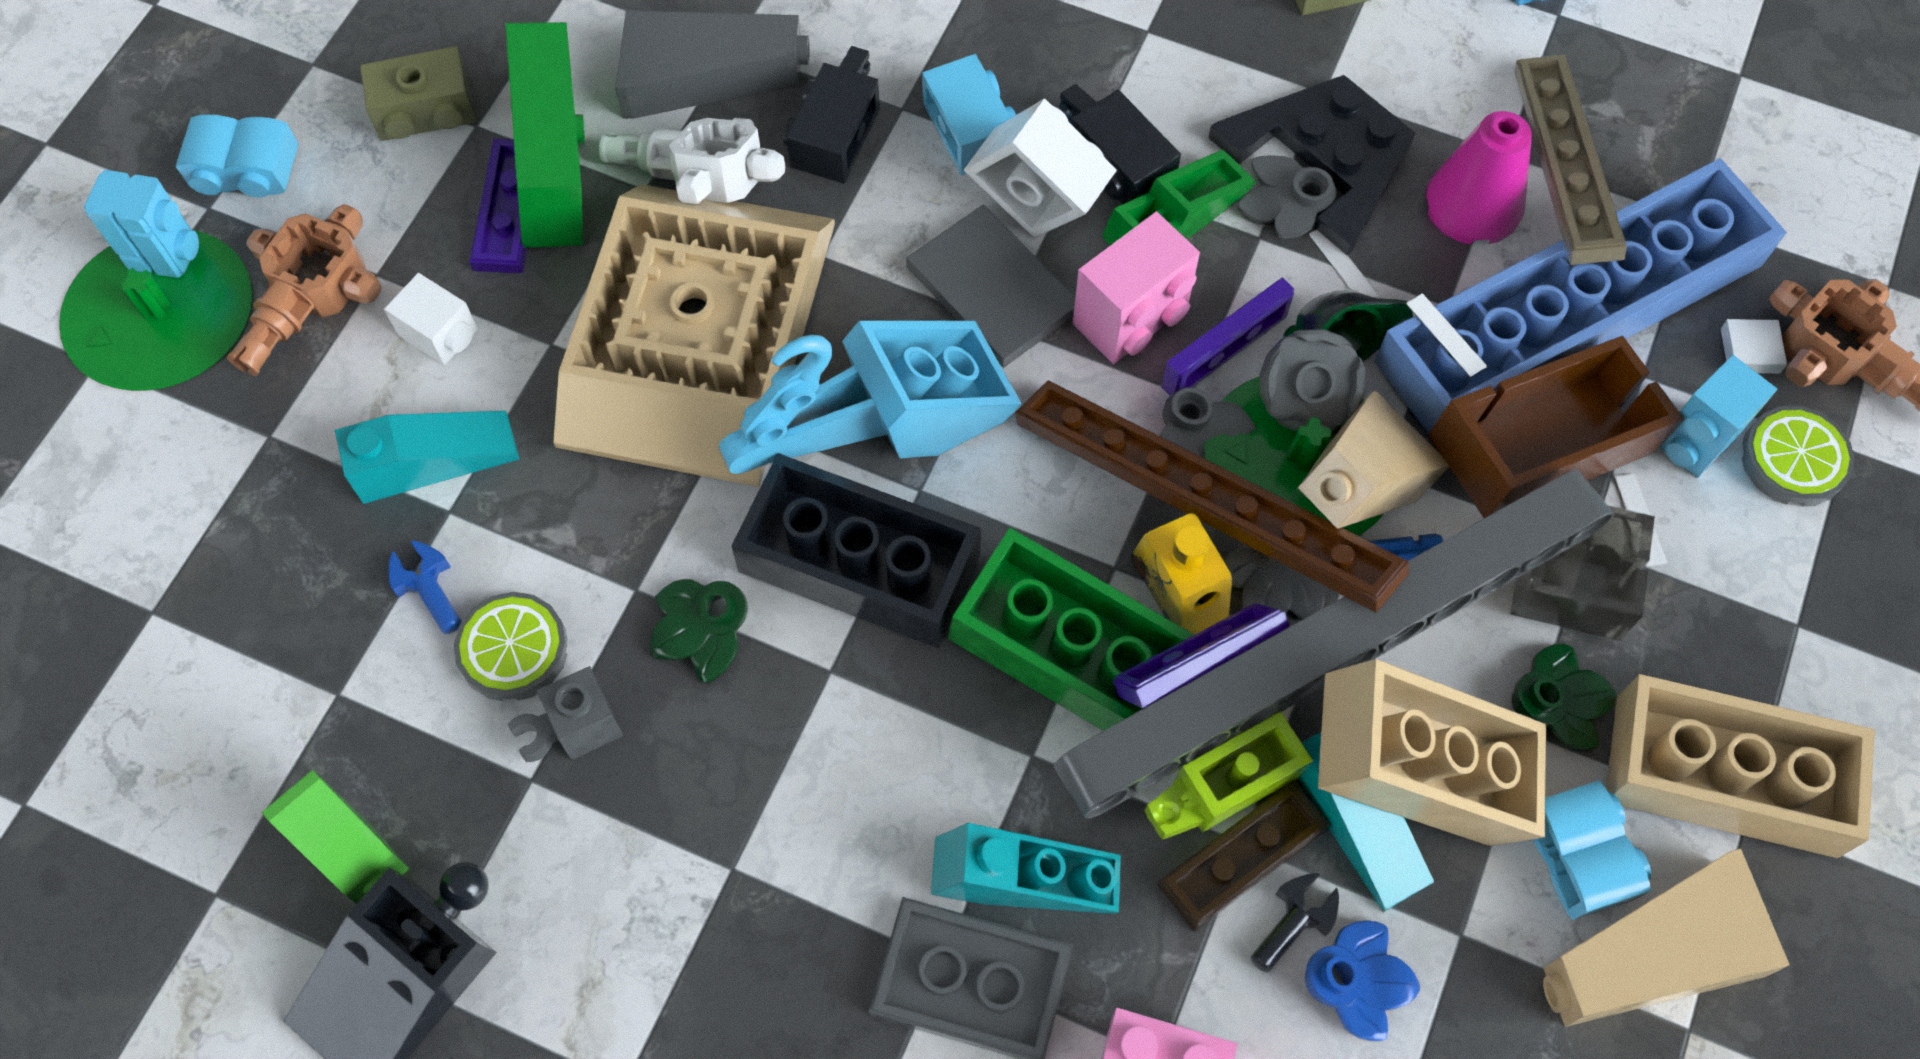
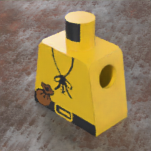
M1189 513L1149 531L1142 537L1131 554V559L1165 618L1195 635L1229 617L1232 576L1197 515ZM1202 598L1204 604L1195 606V603Z

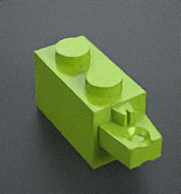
M1280 711L1182 766L1172 786L1151 801L1144 811L1162 840L1195 827H1199L1203 833L1286 786L1291 781L1298 779L1313 760Z

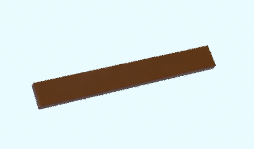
M1049 380L1015 412L1019 426L1187 514L1194 513L1200 521L1375 613L1378 612L1409 574V561L1343 528L1337 529L1331 522Z

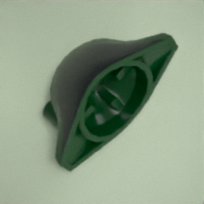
M1351 290L1333 291L1309 301L1297 315L1296 325L1288 327L1283 334V338L1298 330H1327L1343 336L1352 345L1351 347L1356 351L1357 356L1361 357L1362 362H1364L1380 349L1387 330L1412 318L1413 312L1405 300L1375 298Z

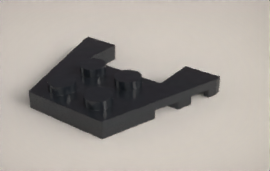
M1341 75L1217 121L1210 126L1208 138L1229 154L1238 164H1241L1269 140L1276 137L1310 167L1326 171L1331 176L1335 188L1344 195L1317 217L1314 229L1318 230L1342 252L1348 255L1355 247L1358 237L1369 222L1382 194L1398 170L1416 133L1348 77Z

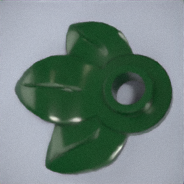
M681 579L668 584L655 596L658 606L667 615L657 623L652 631L650 654L652 657L660 660H678L691 656L700 681L705 684L710 683L726 671L738 653L736 631L742 626L747 616L748 602L746 596L739 587L727 581H715L704 586L691 579ZM724 599L726 602L724 612L714 617L711 613L712 605L716 600Z
M1554 644L1545 647L1533 657L1531 672L1525 674L1516 682L1511 701L1515 713L1546 724L1562 744L1578 750H1588L1600 746L1599 734L1592 720L1600 718L1613 709L1616 704L1617 694L1604 676L1591 670L1579 669L1578 658L1572 646Z

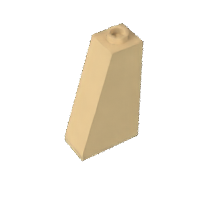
M1373 391L1337 431L1298 488L1338 529L1417 502L1449 468V464L1377 391Z
M1741 849L1726 853L1544 967L1546 977L1543 980V987L1550 1007L1554 1012H1560L1564 1026L1567 1027L1763 978L1790 964Z

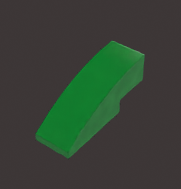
M1222 149L1156 178L1149 193L1114 208L1101 237L1111 246L1157 211L1182 236L1188 239L1252 189L1256 181Z

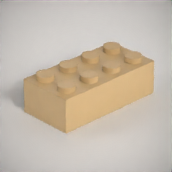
M1378 659L1325 673L1318 789L1488 846L1545 837L1546 724Z
M1639 674L1616 699L1606 789L1608 792L1616 795L1623 807L1839 858L1869 840L1875 729Z

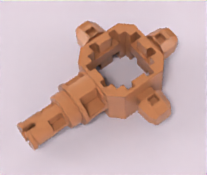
M342 204L335 208L325 221L305 213L288 218L278 232L269 229H256L247 239L246 245L254 257L260 260L262 272L269 282V288L253 304L255 311L250 317L253 326L227 356L228 361L244 373L249 368V375L257 376L278 341L286 342L291 334H298L302 329V323L309 313L323 318L340 313L349 299L360 303L375 301L381 292L382 286L375 275L366 270L364 259L354 242L363 224V218L357 209ZM326 248L329 254L333 256L325 268L328 272L326 278L317 275L314 281L306 278L301 283L295 274L303 264L300 259L302 254L311 257L314 251L322 254Z
M1877 279L1866 280L1859 286L1850 280H1830L1813 298L1808 294L1809 290L1794 281L1784 280L1769 298L1772 306L1785 317L1790 315L1795 319L1782 335L1785 355L1792 359L1786 367V377L1798 387L1811 385L1817 378L1826 385H1845L1852 377L1858 376L1875 388L1874 392L1876 394L1883 391L1892 399L1902 396L1914 404V408L1920 411V364L1912 359L1915 355L1914 352L1910 351L1908 353L1890 340L1891 336L1889 335L1896 329L1897 324L1893 310L1884 305L1889 298V289L1886 285ZM1832 314L1838 318L1836 322L1838 326L1848 333L1855 330L1860 334L1856 341L1862 344V346L1857 351L1849 346L1844 352L1837 347L1840 341L1827 332L1820 335L1815 331L1819 324L1814 319L1818 315L1827 319Z

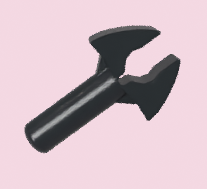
M1311 873L1294 878L1280 886L1275 893L1277 897L1286 902V914L1251 955L1252 963L1259 970L1270 972L1304 929L1316 927L1324 936H1327L1332 930L1338 913V888H1335L1322 907L1310 908L1306 912L1303 910L1305 904L1304 893L1312 886L1320 873Z

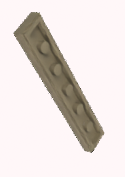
M1566 55L1516 60L1515 76L1570 265L1625 260L1627 245Z

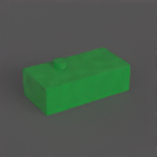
M567 22L505 23L522 245L524 248L583 246L582 188L578 144H585L583 114H575Z
M1009 528L953 615L947 639L1104 731L1144 709L1119 697L1113 683L1115 676L1194 634L1021 533Z

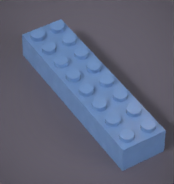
M1719 158L1616 212L1627 245L1625 260L1570 265L1564 242L1561 240L1435 305L1434 307L1486 364V368L1470 377L1417 315L1387 330L1374 363L1429 434L1451 400L1490 385L1495 389L1498 383L1619 336L1623 335L1627 339L1763 266L1787 232L1727 164Z

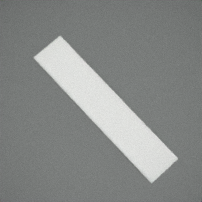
M1318 230L1309 233L1310 237L1351 291H1357L1375 298L1378 297L1377 293L1348 255L1342 252Z
M1423 293L1406 303L1470 377L1487 367Z
M1635 473L1614 476L1646 566L1667 564Z

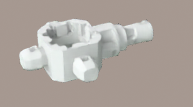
M704 118L690 122L682 131L658 128L653 133L646 132L642 134L641 137L606 132V135L601 137L599 143V155L601 161L605 164L614 163L639 166L643 172H649L654 178L675 180L678 199L682 203L699 204L703 199L730 203L745 198L757 182H773L780 179L785 173L784 156L775 150L760 148L758 129L754 126V122L751 119L734 118L733 120Z

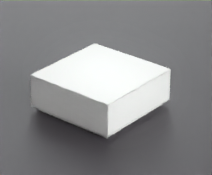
M1727 319L1721 327L1726 361L1734 355L1756 373L1780 374L1787 366L1779 320Z

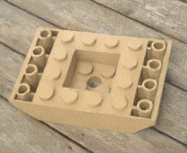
M644 184L620 195L559 369L553 442L555 448L760 487L766 465L744 473L733 474L729 471L719 450V443L729 434L741 429L740 425L745 418V410L753 403L759 401L772 385L771 379L773 375L782 368L795 365L797 355L786 360L780 366H775L772 363V357L784 345L802 337L804 334L835 226L834 219L738 201L723 203L703 199L699 204L682 203L678 199L677 190ZM691 298H699L706 302V306L695 314H686L679 310L680 305Z

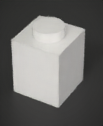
M417 273L384 308L399 337L444 366L456 353H460L467 348L473 338V334L478 330L466 302L420 273Z

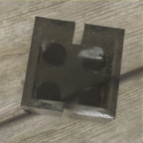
M1608 505L1614 516L1603 528L1582 542L1516 578L1510 615L1621 641L1643 617L1648 571L1643 570V568L1650 561L1655 516Z

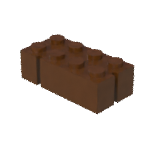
M1622 335L1498 383L1495 389L1490 385L1451 400L1428 436L1444 460L1449 464L1450 469L1482 517L1486 518L1571 470H1580L1584 477L1589 480L1651 455L1661 447L1685 419L1657 381L1648 384L1626 412H1623L1621 407L1650 372Z

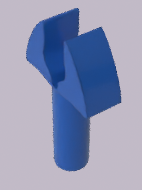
M411 541L422 559L420 565L421 574L416 575L415 572L405 569L393 551L389 561V583L396 596L400 598L408 591L418 592L441 632L451 634L457 631L462 621L437 582L439 573L451 568L445 556L429 545Z

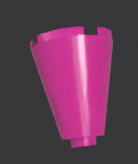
M1498 111L1487 115L1433 174L1426 188L1425 198L1427 197L1429 205L1427 212L1430 220L1443 234L1460 243L1472 244L1474 240H1490L1488 244L1500 242L1515 231L1524 216L1526 208L1532 139L1530 126L1522 117L1507 111Z

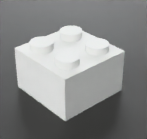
M1044 98L995 127L967 164L964 171L1035 238L1085 215L1112 178L1116 169L1104 158L1102 151L1096 145L1088 142L1068 122L1066 115L1060 109L1052 106Z

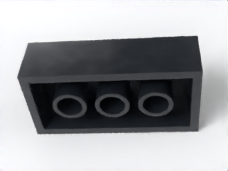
M777 453L731 547L739 573L933 647L940 648L980 557L981 528Z

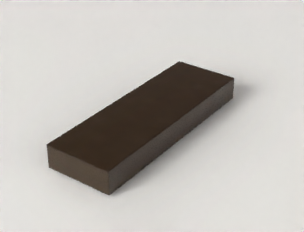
M1293 780L1160 879L1158 886L1195 932L1325 833L1331 824Z

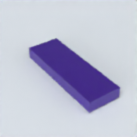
M493 138L469 263L473 271L523 273L527 248H524L521 239L514 139Z
M1281 277L1166 362L1161 388L1169 396L1183 388H1193L1287 318L1295 289Z
M1254 603L1115 676L1113 683L1121 699L1145 708L1289 628L1290 625L1284 611Z

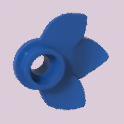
M1369 920L1354 922L1343 927L1339 931L1333 946H1327L1316 951L1307 963L1305 983L1313 998L1324 1005L1335 1008L1343 1027L1350 1034L1359 1039L1377 1042L1387 1039L1388 1019L1385 1011L1394 1010L1412 1002L1420 991V984L1410 966L1396 956L1387 955L1389 939L1387 926L1377 921ZM1333 966L1340 972L1343 985L1334 980L1332 976Z

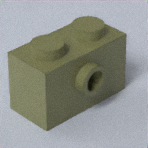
M458 46L360 65L366 110L380 141L394 138L402 139L414 134L440 129H452L460 125L477 122L470 80Z

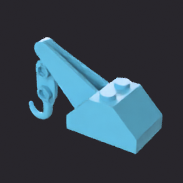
M859 321L842 341L852 367L820 385L821 373L828 366L832 358V346L826 338L821 335L802 336L780 348L772 357V363L775 366L782 365L786 360L795 355L809 353L799 365L787 366L773 375L771 379L772 385L759 401L753 403L745 410V418L740 425L741 429L726 436L719 443V450L729 471L733 474L744 473L773 463L777 453L794 458L883 435L888 436L899 458L938 456L1004 423L1017 410L1021 402L976 321Z

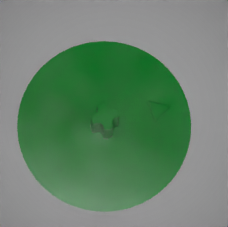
M195 231L199 238L197 255L189 262L184 275H181L179 278L157 275L154 270L151 273L147 270L137 272L134 268L128 270L121 261L119 254H116L111 246L107 247L82 268L69 286L64 297L60 312L59 329L63 347L68 357L89 378L103 385L122 390L147 391L162 389L185 382L201 374L218 362L231 349L248 320L252 302V287L250 277L242 260L228 245L209 234Z
M1259 377L1250 379L1236 387L1222 401L1232 402L1241 407L1249 415L1256 428L1244 436L1243 432L1236 434L1234 437L1221 434L1206 440L1204 445L1205 459L1331 522L1298 487L1337 431L1348 419L1337 426V429L1331 431L1330 428L1321 426L1319 418H1309L1306 425L1300 426L1296 432L1282 427L1268 414L1260 396ZM1384 513L1341 528L1358 536L1375 525Z

